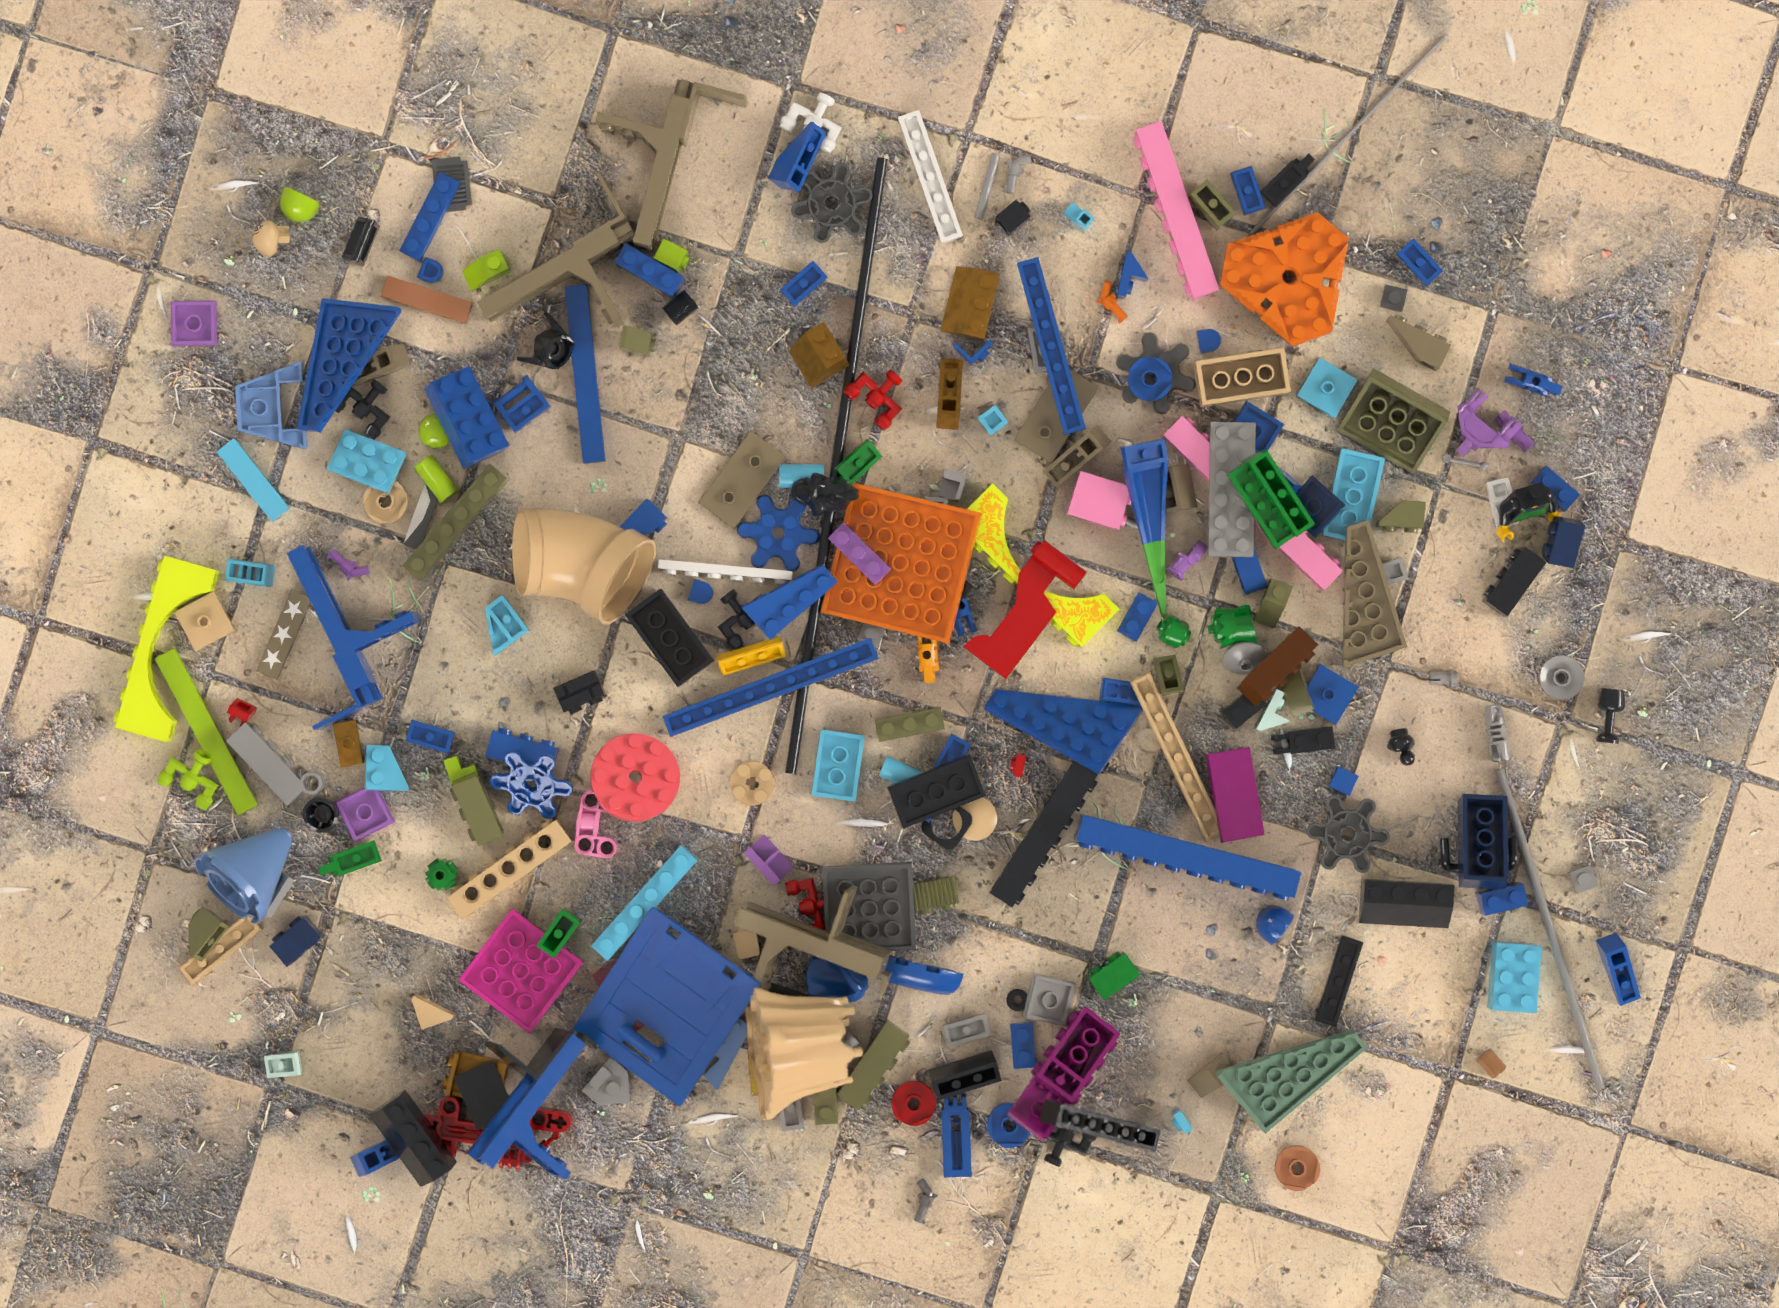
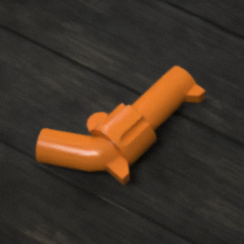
M1104 280L1101 298L1097 303H1101L1107 310L1110 309L1118 318V323L1120 324L1128 316L1116 304L1118 302L1116 294H1110L1113 283Z

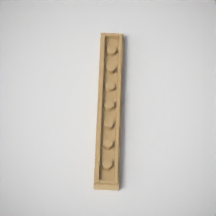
M1147 672L1129 682L1205 842L1219 836L1215 808L1151 673Z

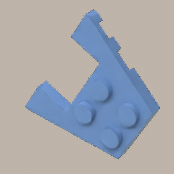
M296 362L293 365L235 386L238 432L307 449L306 431L282 429L279 384L303 383L301 362Z
M741 1017L716 1053L719 1060L703 1074L716 1090L720 1087L747 1036V1024Z

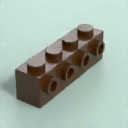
M1300 626L1297 627L1243 679L1237 689L1255 706L1261 701L1267 703L1274 695L1272 691L1275 688L1280 690L1288 682L1286 677L1289 674L1293 677L1302 668L1300 664L1303 661L1307 664L1315 656L1313 651L1319 644Z

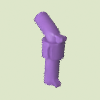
M335 549L327 556L328 559L332 558L340 566V570L346 575L347 581L352 577L370 574L368 565L356 568L357 563L355 561H346Z

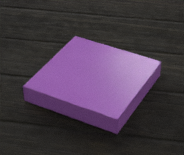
M171 301V346H218L217 301Z
M364 787L334 802L354 842L395 822L380 791L365 790Z

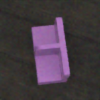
M766 835L760 837L744 852L773 886L793 869V865Z

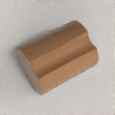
M1491 1049L1483 1052L1476 1060L1492 1079L1497 1077L1506 1068V1065Z

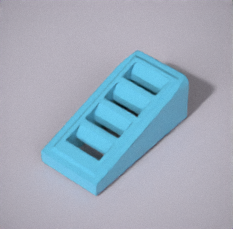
M228 558L225 581L272 587L275 565ZM236 564L239 565L238 577H234ZM245 566H247L246 579H244ZM254 567H257L255 580H253Z

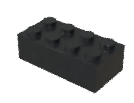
M659 589L625 614L677 687L682 686L715 662L663 589Z

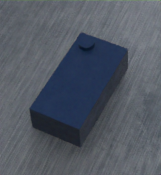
M1461 795L1458 801L1459 887L1504 890L1508 884L1507 796Z

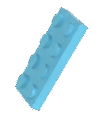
M1343 448L1340 449L1331 492L1346 506L1322 531V536L1345 541L1346 526L1364 520H1369L1371 526L1385 462L1384 457Z

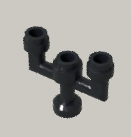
M373 379L371 382L372 389L364 399L362 394L351 387L336 409V412L340 413L341 410L343 411L346 407V401L351 397L356 401L352 410L354 415L361 420L364 417L367 418L370 413L377 417L373 423L368 424L364 431L367 436L375 440L381 435V429L390 416L376 405H371L379 394H385L388 391L386 387Z
M735 589L731 590L720 600L723 604H729L737 615L729 617L717 626L727 639V645L732 650L737 649L744 642L742 637L735 633L731 627L738 623L741 628L744 627L747 630L755 624L741 608L740 603L736 599L737 592Z
M1058 1127L1056 1133L1051 1131L1047 1139L1057 1142L1052 1153L1046 1154L1044 1160L1060 1167L1062 1160L1059 1157L1065 1145L1068 1146V1149L1086 1156L1091 1143L1097 1137L1081 1133L1082 1140L1078 1144L1072 1141L1075 1135L1073 1130Z

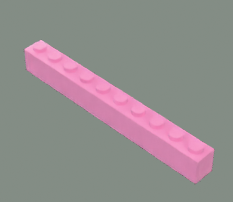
M1181 416L1162 438L1209 482L1210 437L1204 432L1200 434L1195 429L1197 425L1189 417L1185 419ZM1254 519V526L1265 536V534L1259 527L1258 523ZM1307 530L1298 537L1294 536L1277 548L1321 591H1324L1343 572L1340 568L1341 563L1335 557L1331 556L1329 558L1324 553L1325 548L1318 541L1313 542L1307 537L1309 535Z

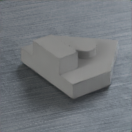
M610 1057L582 1091L598 1105L630 1103L628 1070Z

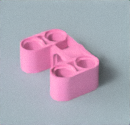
M589 790L581 797L576 822L575 849L582 855L610 858L617 853L618 843L614 838L599 836L600 816L602 812H608L600 806L599 802L595 806L587 804V796L594 794L592 790ZM583 838H587L591 842V848L587 851L580 847V841ZM605 841H609L613 845V851L610 854L604 853L602 850V844Z

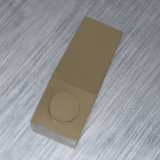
M404 344L388 345L375 351L352 385V388L411 365Z
M1097 425L1043 470V473L1058 488L1112 441Z

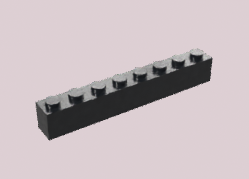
M1076 761L1072 762L989 891L990 894L1011 907L1014 904L1019 905L1025 896L1022 893L1027 885L1031 887L1037 878V875L1034 873L1039 866L1043 868L1048 861L1049 856H1047L1050 848L1055 849L1062 839L1059 837L1063 829L1068 830L1074 820L1071 818L1075 810L1078 812L1081 810L1086 802L1083 797L1087 791L1091 793L1098 782L1095 780L1098 776L1097 773ZM1109 762L1106 764L1101 774H1104V772L1110 764Z

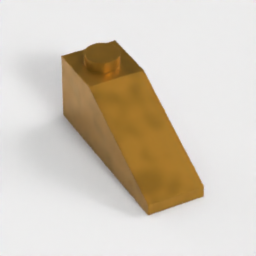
M941 358L936 428L959 429L963 360Z

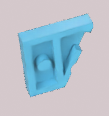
M501 595L485 607L494 656H497L530 631L504 595Z
M366 745L365 790L409 791V786L390 746Z

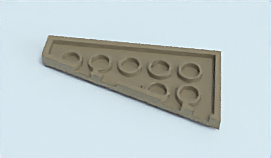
M1369 520L1346 526L1343 668L1407 647Z

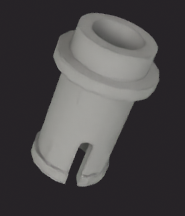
M1449 669V671H1429V676H1431L1428 677L1429 685H1449V687L1457 685V671Z

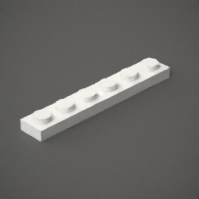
M917 110L898 117L941 244L963 237L920 111Z
M660 559L658 563V569H663V574L676 575V571H685V576L698 577L699 573H707V578L721 579V575H730L729 580L743 581V577H752V582L765 583V579H774V584H787V581H792L793 571Z

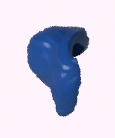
M813 955L807 967L805 985L810 997L839 998L847 996L848 1002L851 1003L864 996L868 988V977Z

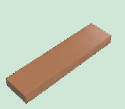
M388 275L381 293L382 298L463 324L467 323L473 304L472 302Z

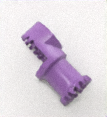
M1200 540L1196 542L1195 548L1192 547L1187 556L1179 551L1177 553L1178 557L1172 565L1166 568L1171 575H1174L1180 581L1184 579L1183 575L1187 569L1197 563L1208 549V546Z

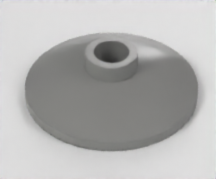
M1237 643L1230 646L1224 652L1223 664L1233 673L1250 674L1267 657V652L1256 643Z
M1559 655L1550 658L1544 663L1540 670L1539 681L1543 691L1548 696L1558 700H1566L1577 695L1582 689L1584 672L1581 665L1575 659ZM1559 673L1564 676L1562 682L1557 681L1556 677Z

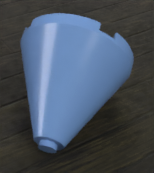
M275 828L204 851L194 860V865L200 876L203 873L206 874L209 880L206 886L227 908L242 919L249 915L253 918L251 923L258 924L266 917L292 845V836L284 828Z

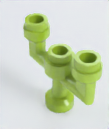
M197 749L193 754L195 762L191 769L171 757L165 770L160 771L157 782L164 787H169L175 779V771L181 772L183 775L180 779V786L184 790L192 791L197 787L198 783L205 787L203 793L198 794L195 805L202 810H207L213 802L212 796L218 784L203 775L201 776L199 772L203 765L210 763L212 756L203 750Z

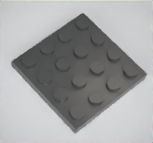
M912 861L822 866L826 931L831 932L844 892L854 885L857 886V890L842 932L890 951L916 950Z

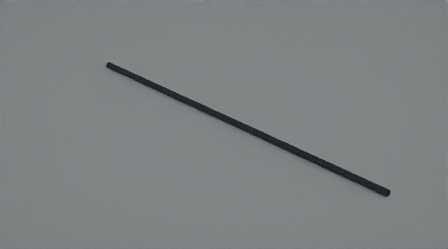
M878 157L876 160L872 200L869 207L847 354L849 366L845 368L829 477L840 478L834 468L843 461L852 400L843 391L848 383L855 381L888 162L886 158ZM824 512L816 567L823 564L827 568L831 543L828 538L832 534L835 512ZM823 595L809 609L801 664L813 660ZM809 686L797 690L785 773L796 775Z

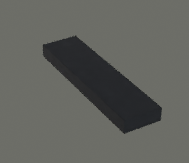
M1341 935L1314 1018L1315 1021L1334 1027L1337 1026L1364 942Z

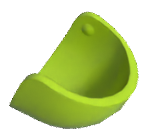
M284 187L280 197V208L286 218L294 222H306L312 219L318 212L320 204L300 192Z

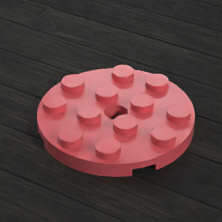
M624 734L613 738L599 750L591 767L590 784L600 806L610 815L624 821L642 822L662 814L672 804L680 785V771L673 753L659 740L644 734ZM638 772L641 776V781L638 783L632 782L629 779V774Z

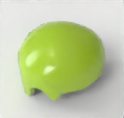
M436 413L427 415L421 420L418 432L424 445L437 449L443 448L450 442Z

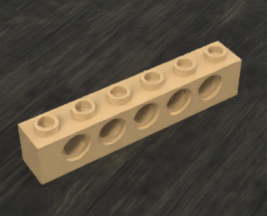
M549 819L540 826L542 828L540 832L534 834L532 831L522 838L523 844L518 847L514 844L505 850L506 856L498 860L496 857L487 863L486 867L488 869L482 873L477 870L468 877L469 882L464 886L459 883L449 890L451 895L447 899L461 919L472 914L574 841L559 819L554 822L552 819ZM543 835H547L551 839V845L548 848L540 844V838ZM524 848H529L533 852V857L530 861L524 860L522 857ZM506 861H511L515 866L514 872L511 874L504 871L503 866ZM488 874L496 877V884L494 886L486 884L485 878ZM470 887L477 889L478 897L476 899L468 897L467 890Z

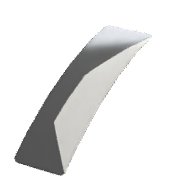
M426 484L420 495L404 541L405 546L417 549L423 542L438 501Z

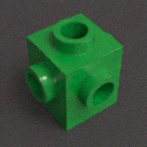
M437 858L427 865L429 870L425 872L427 876L425 880L432 889L436 888L439 891L444 888L447 891L456 884L455 879L459 877L457 873L458 868L451 860L448 861L445 858L439 861ZM438 871H442L444 873L443 879H439L436 874Z

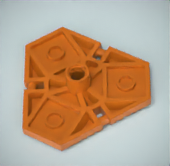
M1315 212L1276 226L1275 230H1265L1228 243L1219 286L1251 313L1254 311L1261 316L1260 320L1291 347L1332 333L1340 291L1337 289L1338 282L1342 280L1349 238L1321 214ZM1280 238L1281 245L1275 246L1273 239ZM1283 273H1291L1294 276L1293 283H1286L1282 277ZM1323 279L1330 280L1329 287L1322 286ZM1264 299L1271 304L1268 309L1261 305Z

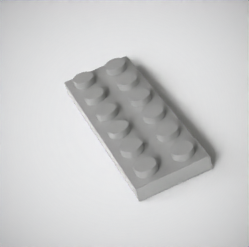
M1210 422L1208 557H1253L1254 517L1226 474L1242 464L1243 460L1255 454L1256 423Z

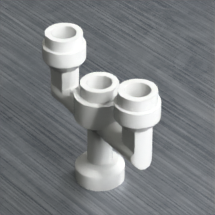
M819 92L817 96L819 104L814 113L793 102L787 115L782 117L779 127L791 133L792 129L796 126L798 115L806 118L803 123L804 128L810 122H814L820 128H826L829 131L819 149L830 154L836 146L835 140L842 127L821 117L827 106H833L835 100Z

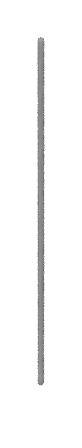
M1444 36L1310 170L1307 177L1249 232V236L1253 235L1445 40Z

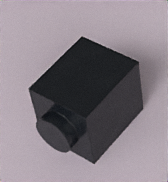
M1016 199L1000 212L995 220L1011 236L1030 220L1031 216L1028 213L1031 211L1023 201L1019 203Z

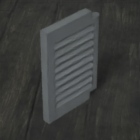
M461 157L431 160L434 182L439 172L461 183L447 212L466 210V206L472 205L468 162L461 161Z

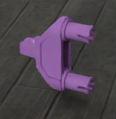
M1479 388L1476 389L1466 403H1460L1458 406L1461 433L1463 434L1460 439L1463 443L1456 451L1463 457L1470 449L1476 451L1478 448H1508L1511 443L1510 439L1523 426L1511 416L1505 426L1500 431L1495 432L1478 418L1475 411L1488 398L1485 393L1480 396L1482 391Z

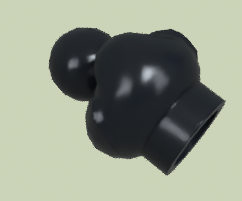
M1407 728L1391 731V738L1387 744L1388 749L1394 752H1402L1400 762L1405 766L1412 765L1415 761V755L1410 751L1415 745L1413 737L1408 734Z

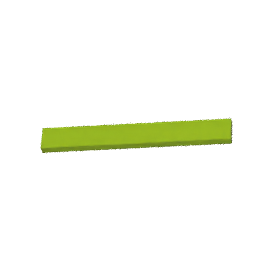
M176 648L156 657L155 661L203 751L212 756L210 764L237 815L240 816L257 807L259 804Z

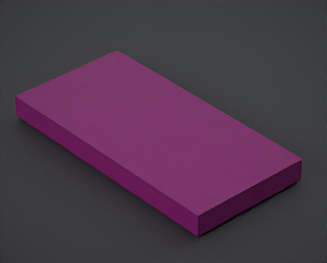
M1250 747L1206 754L1220 842L1224 843L1265 835Z

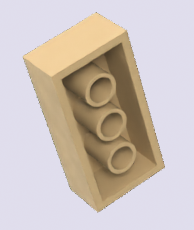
M1284 348L1195 361L1193 364L1200 408L1287 395L1291 392Z

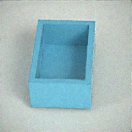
M1492 941L1487 1008L1499 1011L1537 1013L1542 946Z

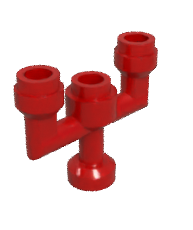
M889 369L886 373L887 379L878 388L877 384L863 371L853 383L847 384L843 393L853 401L854 398L860 395V389L864 385L869 388L870 391L864 401L873 409L879 408L883 403L889 408L885 413L880 414L874 422L881 430L885 431L886 428L892 425L893 418L902 410L891 397L885 394L893 385L899 386L903 380L894 371Z
M814 878L786 882L785 887L788 896L798 895L800 891L807 890L809 898L802 899L803 901L799 902L801 915H806V917L813 915L815 923L810 925L825 930L823 916L819 909L824 908V899L816 900L818 895Z

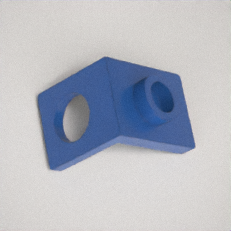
M989 340L972 358L957 343L953 344V348L972 366L977 360L982 362L989 355L987 350L993 345V342Z

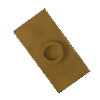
M356 720L334 723L333 728L340 767L364 764Z

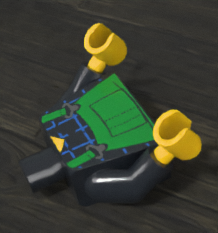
M1542 482L1514 490L1500 504L1499 524L1501 526L1496 530V535L1502 542H1504L1505 536L1509 540H1512L1514 534L1508 528V525L1511 523L1543 515L1549 512L1547 515L1549 523L1553 521L1554 516L1561 517L1558 512L1559 508L1554 491L1545 488Z

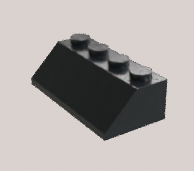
M1361 879L1359 923L1449 928L1454 905L1455 885L1448 883Z
M405 1089L368 1114L420 1187L434 1182L449 1172L457 1163L454 1156Z

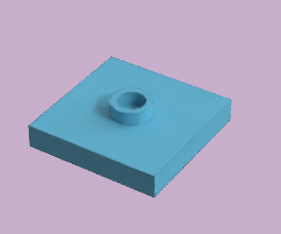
M1319 357L1296 397L1335 419L1356 384L1357 379Z

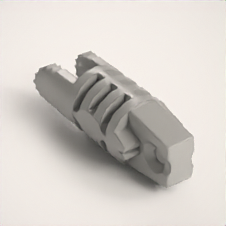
M1501 705L1486 706L1485 724L1486 727L1488 726L1486 731L1488 733L1487 737L1490 739L1488 744L1491 759L1493 762H1499L1500 760L1509 761L1511 753L1509 740L1506 739L1508 733L1506 732L1507 727H1504L1506 720L1504 719Z

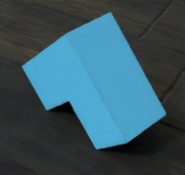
M1073 202L1063 213L1066 218L1083 232L1088 229L1095 219L1085 209L1081 210Z

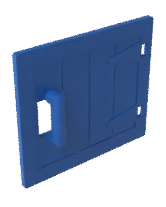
M652 907L577 1021L574 1030L586 1034L599 1045V1049L675 1104L681 1106L750 1003V996L753 995L754 988H760L761 982L659 909ZM670 926L681 933L678 938L667 932ZM726 966L737 973L734 979L723 972ZM639 1020L664 1038V1044L656 1047L634 1031L632 1027L635 1022ZM625 1040V1041L628 1042L630 1045H632L633 1047H635L637 1050H639L640 1052H642L644 1055H646L648 1058H650V1059L652 1060V1062L648 1061V1060H647L646 1058H644L642 1055H640V1054L637 1053L635 1050H633L631 1047H629L628 1045H626L623 1041Z

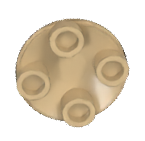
M982 797L961 806L972 816V824L963 836L965 839L972 841L982 840L994 831L997 824V813L991 802ZM954 810L953 824L959 833L962 827V818L959 812Z

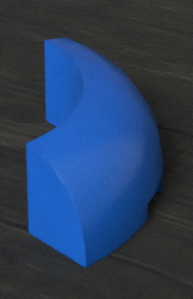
M890 955L885 969L892 973L889 983L940 995L954 993L960 986L964 975L950 969L923 965Z

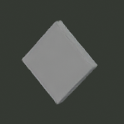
M1033 973L1022 1017L1066 1027L1076 983Z

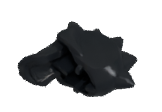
M812 473L811 480L807 477L799 479L791 488V495L794 500L802 505H809L813 516H821L824 512L846 509L850 501L859 498V490L850 485L846 479L827 477L820 473Z

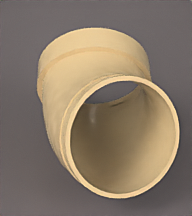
M520 508L516 513L512 536V564L515 586L520 596L533 595L565 599L581 605L584 613L599 622L610 624L621 617L632 605L650 575L656 556V544L653 540L634 529L625 530L605 520L566 510Z

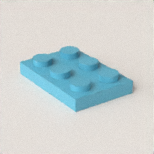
M344 429L327 470L389 494L407 454L402 450Z
M821 729L811 796L856 802L865 735Z

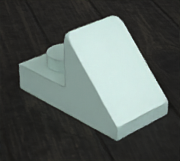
M1278 689L1273 690L1274 695L1270 699L1271 702L1265 706L1254 729L1261 731L1290 722L1288 719L1275 713L1276 710H1281L1285 699L1282 698L1285 694Z
M299 1050L264 1056L267 1078L298 1076L302 1074Z

